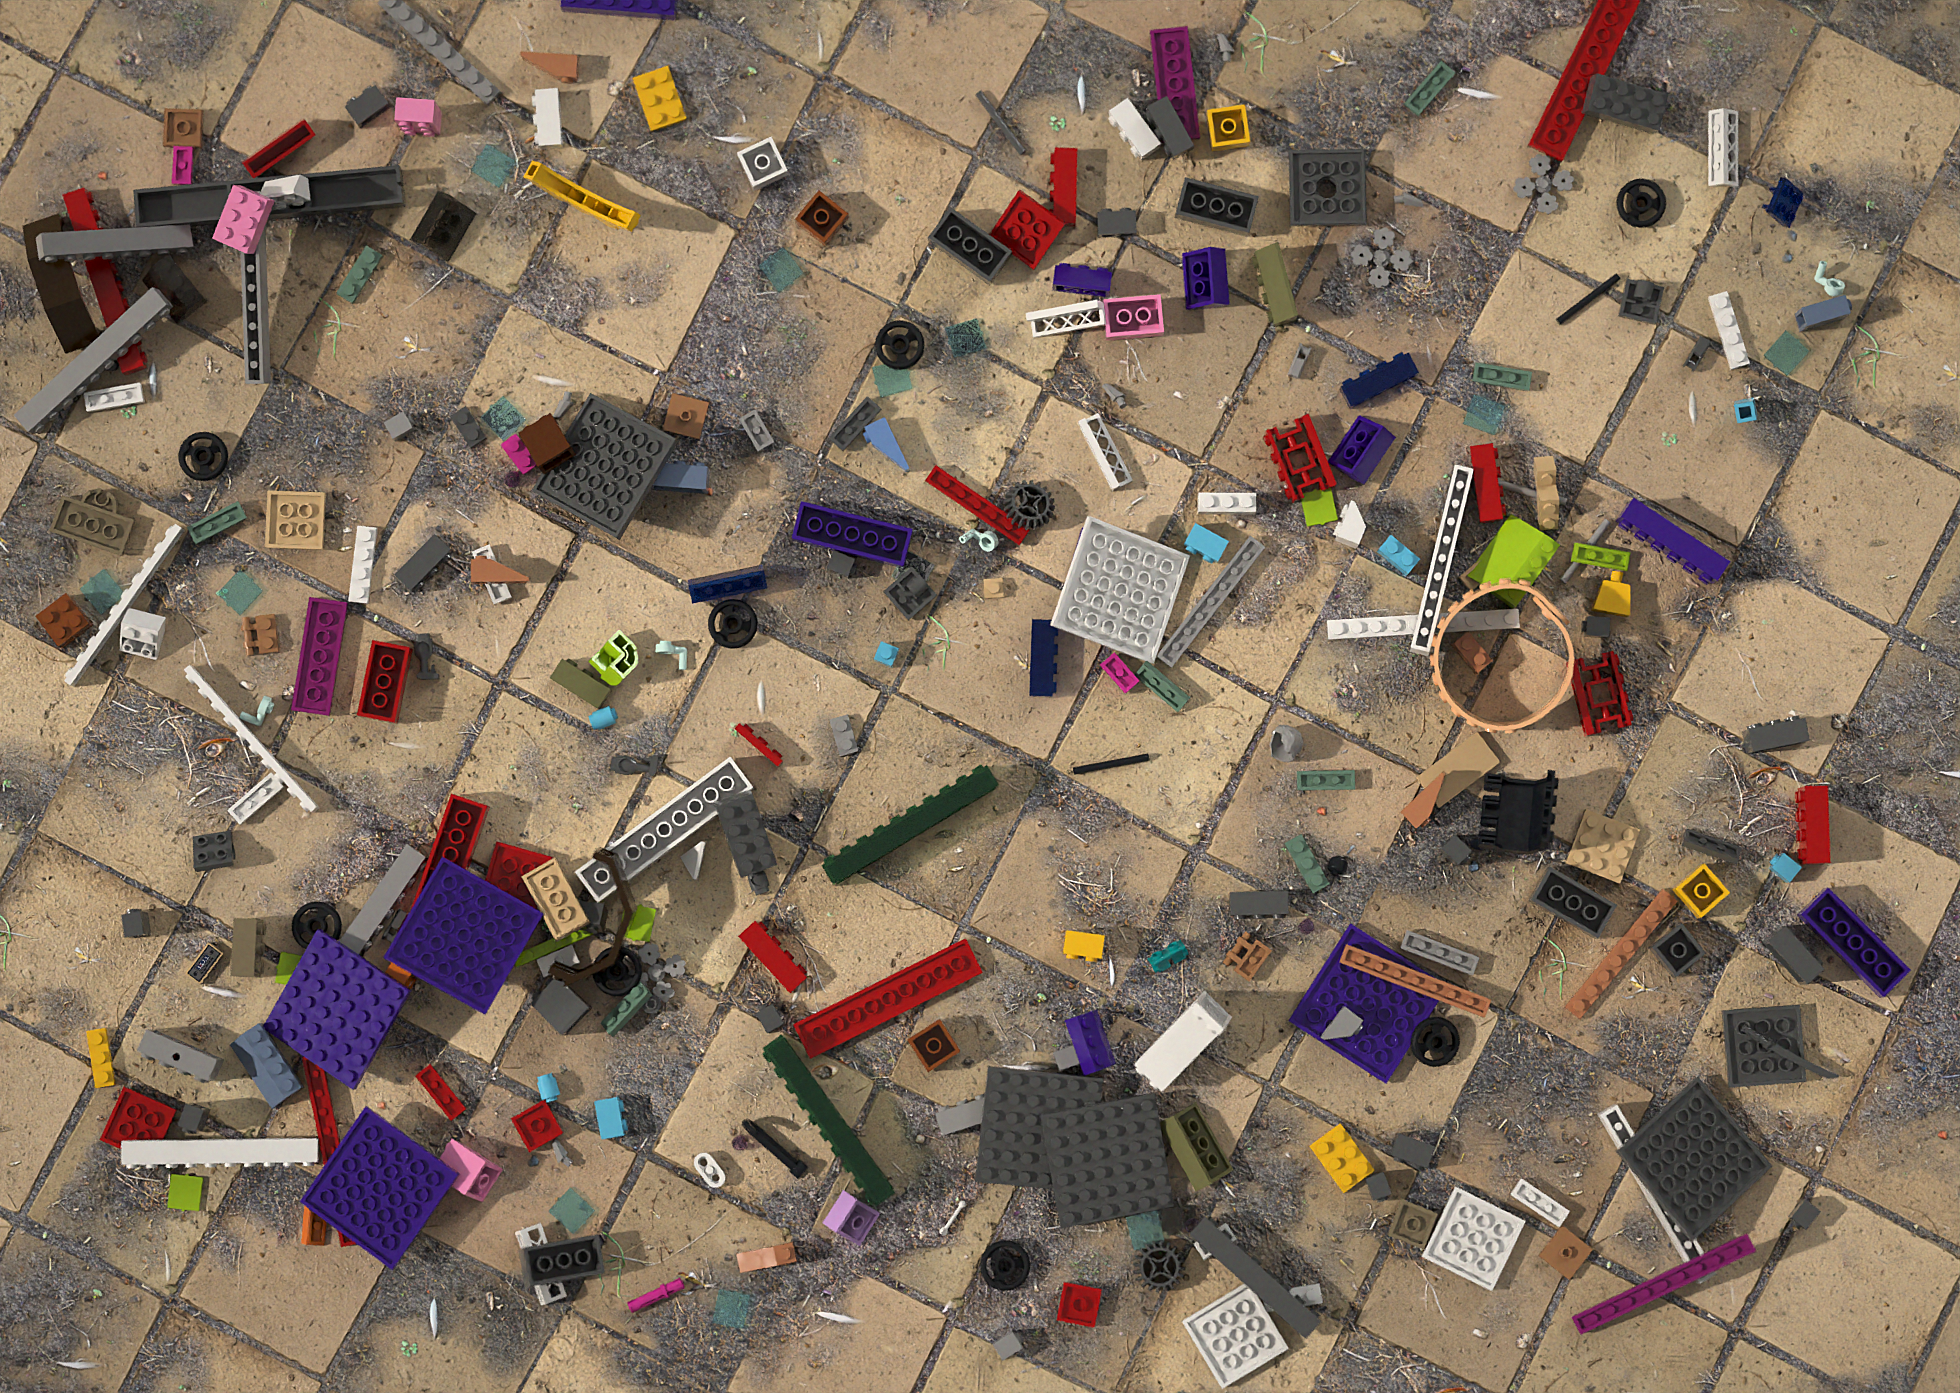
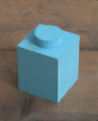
M1754 397L1734 402L1737 423L1757 420Z
M881 641L874 661L892 668L899 648Z
M1785 853L1776 854L1769 862L1771 863L1769 869L1786 883L1791 882L1802 868Z

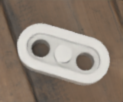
M698 1154L694 1159V1166L709 1186L714 1188L722 1186L726 1179L724 1171L710 1154ZM702 1159H706L708 1161V1164L706 1166L701 1165ZM714 1174L719 1175L720 1179L718 1181L713 1180Z

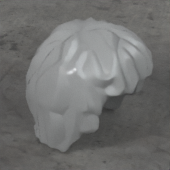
M1288 725L1277 726L1272 731L1269 744L1271 757L1284 763L1293 761L1296 754L1301 752L1303 746L1301 733Z

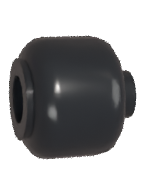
M1333 856L1330 858L1327 868L1332 872L1333 876L1338 877L1346 873L1348 862L1341 856Z

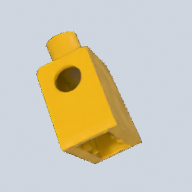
M1612 571L1611 580H1603L1601 582L1591 611L1621 617L1630 616V585L1622 583L1623 572Z

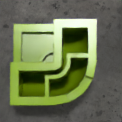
M618 630L588 662L602 675L600 679L609 685L616 686L638 664L637 647L625 634Z

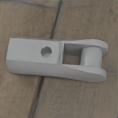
M1300 343L1288 371V376L1300 379L1312 347L1307 348ZM1298 354L1306 355L1305 359L1297 357Z

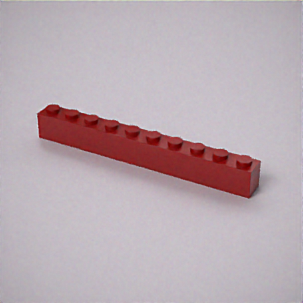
M83 187L62 195L74 231L104 229L99 226L100 216L97 209L94 210L92 203L95 201L91 191L88 192ZM101 256L95 257L93 260H84L106 327L108 328L130 308L127 298L123 297L124 287L121 280H117L116 274L118 269L116 264L112 263L111 259H102ZM141 340L136 344H132L125 355L117 358L121 372L125 376L147 369L146 363L148 359L146 353L141 351Z

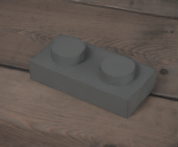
M466 406L450 416L471 449L487 439Z

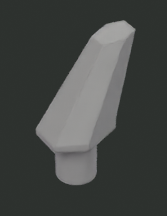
M1217 34L1220 52L1223 53V62H1231V53H1234V50L1224 34Z
M1403 192V195L1394 196L1395 204L1404 202V205L1423 207L1422 200L1406 192Z
M1103 384V388L1112 401L1117 402L1120 409L1127 406L1124 400L1126 395L1110 384Z
M565 391L563 400H559L553 415L555 419H560L573 405V402H571V392Z
M555 1138L552 1147L558 1164L562 1162L569 1167L573 1161L566 1156L568 1152Z

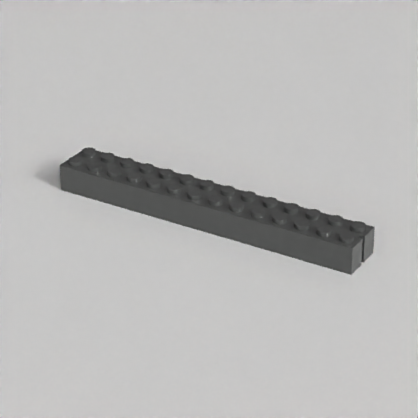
M400 165L297 174L308 178L310 201H306L300 206L286 205L284 209L272 207L267 220L406 207L404 189L402 188L404 186L402 168ZM295 175L135 189L133 194L136 227L190 224V227L216 225L220 220L233 185H241L252 191H261L265 181Z

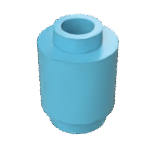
M606 706L592 712V715L588 717L593 729L601 730L615 724L618 715L615 708Z
M549 1073L537 1077L541 1099H546L547 1103L557 1100L560 1091L553 1074Z

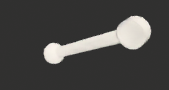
M965 1201L959 1202V1207L945 1227L940 1229L941 1235L945 1236L948 1233L947 1229L961 1209L966 1207Z

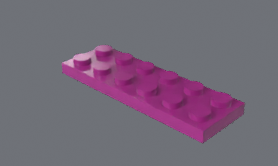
M1188 26L1150 30L1157 101L1167 96L1190 139H1200Z
M309 597L291 707L292 711L330 716L348 608L347 602Z

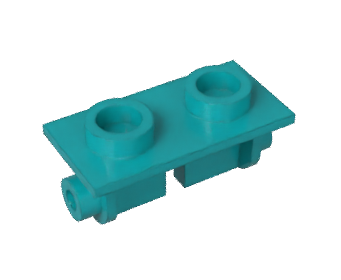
M1180 940L1170 943L1162 951L1154 952L1147 960L1152 965L1155 973H1161L1171 967L1168 960L1172 959L1174 964L1187 958L1186 956L1189 953Z

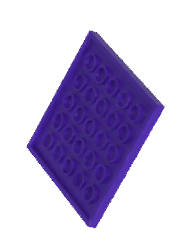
M442 857L383 958L486 1015L544 913Z
M1350 923L1288 1021L1386 1084L1411 1046L1412 1033L1415 1027L1430 1016L1439 1001L1339 963L1347 944L1433 977ZM1343 1006L1363 1020L1361 1023L1363 1027L1357 1035L1353 1033L1352 1036L1325 1040L1320 1038Z
M317 929L267 1018L264 1028L343 1084L355 1090L412 990L323 930Z
M365 1106L300 1202L388 1268L394 1270L460 1174L371 1108Z

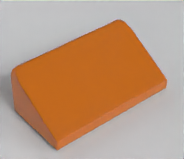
M304 1206L301 1244L324 1246L326 1221Z

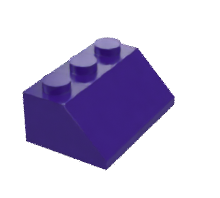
M1207 247L1182 253L1186 310L1210 309L1230 305L1225 248Z
M1059 263V265H1055L1052 291L1109 298L1112 272H1108L1109 269L1107 268L1091 270L1089 266L1079 265L1078 268H1075L1067 263Z
M1359 415L1328 460V463L1349 478L1365 484L1396 437L1384 426Z
M1097 1009L1065 1020L1084 1075L1116 1064Z

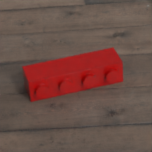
M303 118L243 160L242 164L254 179L316 134Z
M1055 147L1054 153H1051L1050 164H1054V172H1050V183H1054V190H1050V202H1053V209H1049V211L1066 223V227H1076L1077 148Z
M1493 443L1470 446L1479 522L1482 524L1503 521V516H1506L1505 504H1501L1500 497H1504L1502 485L1499 486L1498 478H1501L1500 466L1496 467L1495 459H1499L1498 449L1493 447Z
M754 921L738 937L785 989L792 993L807 979L805 975L807 971L801 964L797 966L792 961L794 957L788 950L784 952L779 947L781 942L775 936L770 937L766 933L769 929L761 921L759 923Z

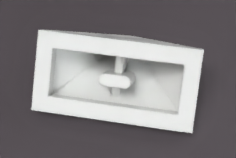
M701 841L680 856L694 880L699 879L706 842Z

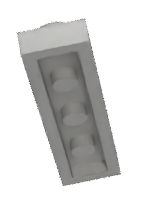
M1406 930L1400 949L1472 976L1480 958Z

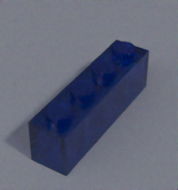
M1401 352L1393 356L1394 360L1388 363L1385 360L1377 364L1376 369L1372 371L1367 369L1359 373L1360 377L1355 380L1349 378L1343 381V386L1339 390L1349 409L1417 376L1419 371L1409 352L1406 354Z
M763 565L688 580L692 604L767 589Z
M1032 619L1029 697L1052 698V694H1056L1057 682H1053V674H1057V663H1054V655H1058V644H1054V637L1058 636L1059 629L1050 626L1052 620Z

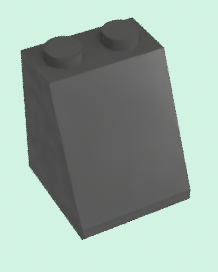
M550 977L545 983L547 987L542 992L538 990L531 997L533 1001L530 1004L561 1036H566L592 1007L569 985L563 987L564 980L557 981Z

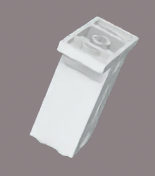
M1204 990L1183 1014L1139 1057L1134 1064L1136 1071L1141 1076H1146L1154 1089L1163 1091L1226 1028L1232 1017Z

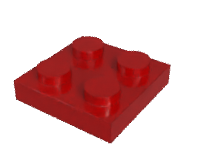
M545 1099L511 1118L529 1152L563 1134Z
M1064 1282L1056 1320L1095 1328L1102 1289Z

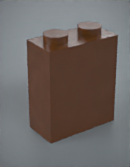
M551 413L542 416L538 421L518 432L534 462L543 474L548 473L576 455Z

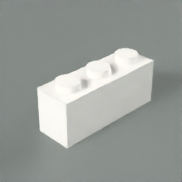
M558 88L536 89L535 95L532 96V105L536 107V114H533L534 126H537L538 133H534L535 144H538L540 150L563 148Z
M1128 98L1109 110L1110 117L1108 120L1113 127L1117 126L1121 131L1119 133L1120 137L1125 143L1129 142L1131 145L1130 150L1136 158L1139 156L1143 160L1160 148L1161 143Z
M1198 493L1197 514L1255 515L1256 493Z

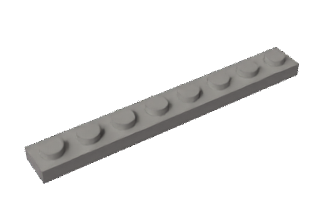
M379 0L377 2L383 10L487 106L501 93L499 89L402 0Z
M1249 536L1156 657L1172 668L1261 554L1265 546L1252 536Z

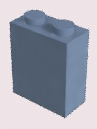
M1846 295L1802 307L1794 314L1799 331L1802 332L1843 320L1851 314L1852 305L1850 300L1846 298Z

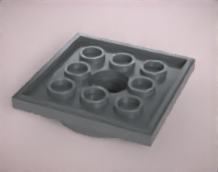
M1365 149L1288 151L1290 227L1367 225ZM1328 180L1334 183L1336 186L1334 196L1324 198L1318 193V185L1322 181Z

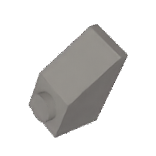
M1343 1006L1320 1038L1325 1040L1352 1036L1353 1033L1357 1035L1363 1027L1361 1025L1363 1020Z

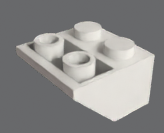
M295 175L265 181L260 194L275 200L273 204L275 209H284L286 205L291 204L300 206L304 202L310 201L308 178L302 175Z
M1351 500L1349 504H1345L1340 514L1343 520L1338 522L1333 535H1336L1334 541L1356 549L1361 541L1366 525L1356 503Z
M128 608L121 621L119 651L157 660L165 633L166 617Z

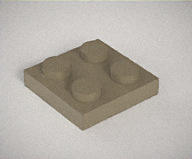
M1401 1199L1387 1235L1424 1250L1438 1213Z

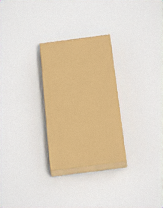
M1476 732L1418 775L1416 779L1425 789L1443 771L1446 773L1436 801V806L1440 808L1499 764L1500 761L1480 734Z
M556 858L522 876L538 909L544 913L543 918L556 942L591 923Z

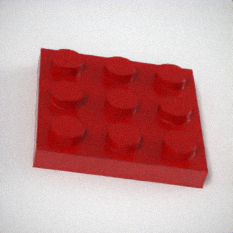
M1019 190L989 235L1010 249L1012 255L1034 270L1066 223L1022 190Z
M496 841L485 881L538 910L522 876L550 861L553 857Z
M123 1086L99 1140L121 1149V1141L164 1140L177 1109Z

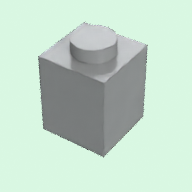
M404 411L384 422L395 442L415 431L413 427L416 424L410 414L406 415Z
M1073 1045L1053 1052L1059 1071L1080 1064Z
M1010 1331L992 1344L1001 1359L1005 1360L1022 1349L1021 1344L1023 1340L1018 1332L1014 1334L1013 1331Z

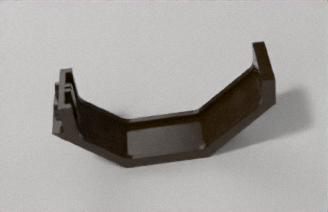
M58 213L23 225L22 228L27 260L40 299L65 354L89 346L102 332L95 326L85 305L70 261L57 259L56 262L47 263L46 260H39L36 237L40 233L63 232L62 225L65 223L63 217Z
M602 847L594 851L592 858L609 866L624 909V917L609 956L583 969H576L558 961H555L550 966L548 974L552 975L551 978L557 981L566 980L563 987L611 966L619 959L638 910L618 854Z

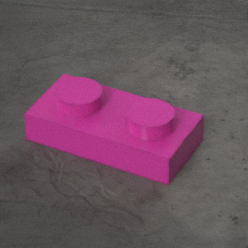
M173 146V185L192 184L193 147Z
M516 433L501 444L523 475H526L537 466L528 449Z
M1115 652L1100 664L1102 669L1125 694L1139 682L1138 678Z

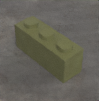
M568 658L567 661L561 659L550 679L597 709H601L612 692L608 688L610 685L602 679L598 682L592 678L594 674L585 668L583 671L576 668L578 664Z

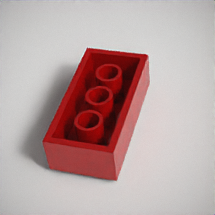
M372 640L357 716L398 724L413 652L412 648Z
M1828 786L1800 787L1798 792H1795V803H1798L1795 819L1796 822H1799V830H1796V840L1799 842L1797 861H1800V865L1831 863Z

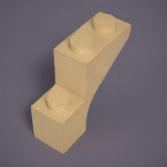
M1553 456L1534 457L1533 473L1536 483L1539 530L1558 529L1559 495L1556 487L1557 470Z

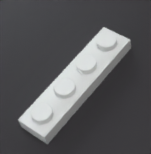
M1728 292L1709 296L1708 300L1730 370L1749 365L1748 355Z
M357 526L349 602L369 603L377 528Z

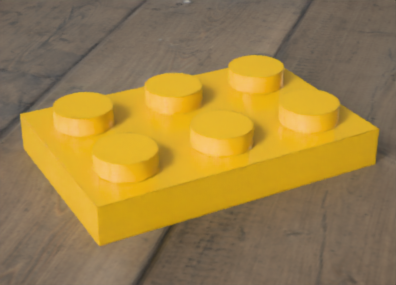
M668 66L632 78L651 132L687 120Z
M1341 1123L1309 1145L1343 1193L1375 1171Z

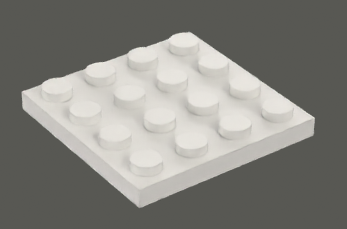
M1454 1187L1422 1257L1492 1291L1524 1226L1525 1220Z
M1245 1284L1182 1320L1222 1389L1289 1349L1258 1296Z

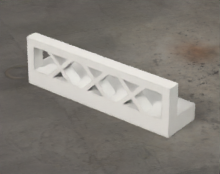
M1725 108L1709 111V186L1711 187L1722 185L1738 187V111ZM1728 115H1731V124L1728 121ZM1728 135L1731 136V143L1728 140ZM1729 153L1731 155V162L1728 159ZM1728 172L1731 174V181H1728Z
M1099 300L1026 313V320L1031 322L1034 338L1106 325L1104 303ZM1099 311L1100 321L1093 322L1089 317L1093 312ZM1075 315H1080L1084 318L1079 325H1074L1071 322ZM1057 318H1062L1066 321L1062 328L1057 329L1053 326ZM1044 321L1048 324L1043 332H1038L1037 322Z
M1099 413L1078 421V425L1111 490L1114 491L1132 482L1133 480ZM1097 419L1100 425L1098 433L1091 431L1088 425L1089 422ZM1099 436L1108 440L1107 450L1100 448L1097 442ZM1107 453L1116 456L1117 462L1115 466L1108 464L1106 460ZM1116 470L1124 472L1127 479L1118 483L1115 477Z
M541 1223L515 1232L520 1248L533 1246L532 1244L541 1245V1240L543 1244L548 1243ZM538 1229L540 1237L537 1242L530 1240L528 1231ZM562 1281L552 1283L558 1286L560 1295L552 1298L549 1293L551 1283L534 1286L541 1305L567 1296Z

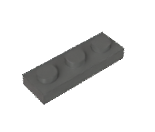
M867 396L829 437V440L840 450L844 451L882 409Z
M1687 828L1683 835L1682 846L1737 865L1741 851L1740 846Z

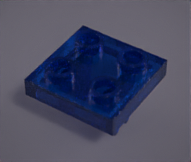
M1780 177L1777 187H1770L1769 189L1770 192H1773L1770 204H1763L1762 208L1766 209L1765 211L1783 227L1790 228L1798 207L1803 200L1804 193L1787 178Z

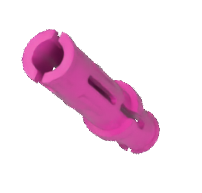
M680 1277L670 1283H663L659 1288L628 1301V1307L634 1313L663 1298L667 1299L673 1293L685 1289L684 1283Z

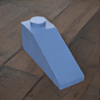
M885 417L864 427L866 432L863 433L867 444L871 442L875 449L905 472L910 471Z

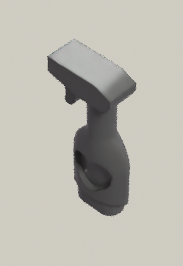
M415 634L416 639H413L414 654L420 660V672L417 674V678L421 680L439 679V674L435 671L434 664L431 666V672H428V659L433 652L430 634Z
M659 755L643 758L645 761L650 762V765L639 764L634 758L629 756H612L610 771L623 775H631L636 771L648 772L649 775L654 777L657 773Z
M764 870L748 875L751 890L755 892L756 896L769 891L768 886L770 884Z

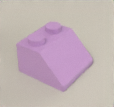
M843 1190L823 1221V1224L860 1246L879 1217L880 1212Z

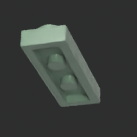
M1440 61L1404 105L1416 116H1419L1455 75V72L1444 62Z
M366 245L336 294L354 304L382 260L383 255Z
M1476 362L1472 382L1528 392L1532 372Z
M237 501L188 526L187 529L195 544L198 545L248 518L240 502Z
M1147 660L1135 673V676L1177 712L1190 699L1185 692Z
M1355 770L1297 771V791L1355 790Z
M1302 834L1284 843L1312 894L1329 885L1326 876Z
M639 982L637 987H634L601 1022V1025L608 1034L614 1037L651 998V992L642 982Z

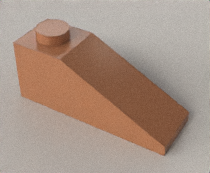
M520 52L522 60L557 80H561L562 83L572 84L573 81H578V55Z
M475 556V559H471L472 584L530 583L529 577L494 560L487 559V556Z
M1444 771L1401 811L1403 816L1416 829L1419 826L1423 828L1431 821L1429 816L1433 813L1446 776Z
M793 1241L736 1254L740 1273L797 1261Z

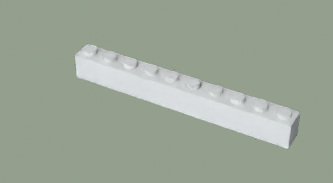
M1459 465L1454 466L1410 648L1412 653L1429 656L1474 470L1472 468Z
M1613 1104L1597 1114L1617 1149L1634 1135L1618 1105ZM1631 1171L1683 1262L1703 1254L1704 1252L1697 1240L1689 1241ZM1715 1271L1695 1280V1282L1700 1284L1716 1275Z
M318 1138L121 1141V1165H126V1168H138L140 1164H146V1168H158V1164H166V1168H176L178 1164H185V1167H197V1164H205V1167H217V1163H225V1167H236V1163H244V1167H254L256 1163H264V1166H275V1163H283V1166H295V1162H303V1166H314V1162L319 1161Z

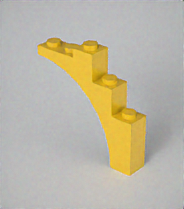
M532 161L523 176L554 198L567 202L582 213L595 217L611 228L618 230L621 228L632 232L638 224L641 215L637 212L612 203L582 188L542 163Z

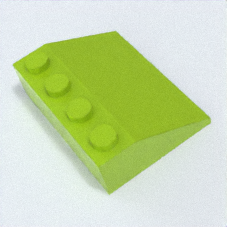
M1510 514L1476 561V563L1479 561L1477 566L1467 576L1479 583V585L1488 581L1491 584L1497 583L1500 578H1511V581L1519 582V579L1530 581L1532 586L1560 544L1543 532ZM1507 588L1494 590L1490 593L1514 609L1527 591Z

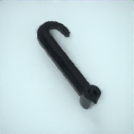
M746 1118L742 1121V1127L787 1166L793 1176L799 1179L808 1166L800 1159L794 1158L752 1120Z

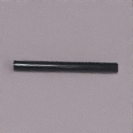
M1615 273L1556 319L1559 325L1563 324L1620 280L1619 275Z
M1148 753L1073 767V772L1076 775L1150 760Z

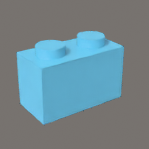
M1195 523L1184 546H1186L1188 552L1194 555L1199 553L1203 555V560L1213 564V562L1218 563L1229 541Z
M1392 535L1388 537L1377 551L1405 576L1420 560L1419 557Z
M615 1097L594 1101L601 1139L626 1135L625 1131H628L626 1119L623 1120L622 1112L625 1111L623 1100Z

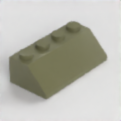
M1279 242L1255 251L1254 257H1252L1253 266L1258 268L1259 275H1257L1259 287L1262 286L1264 290L1262 300L1264 305H1268L1269 312H1266L1269 323L1273 324V327L1296 322L1298 317Z
M1196 1102L1160 1122L1162 1132L1195 1191L1211 1185L1233 1171L1231 1164Z

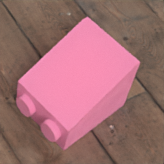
M451 1139L445 1146L444 1152L440 1157L441 1161L460 1174L452 1187L464 1195L481 1202L484 1201L503 1170L498 1165L454 1139Z

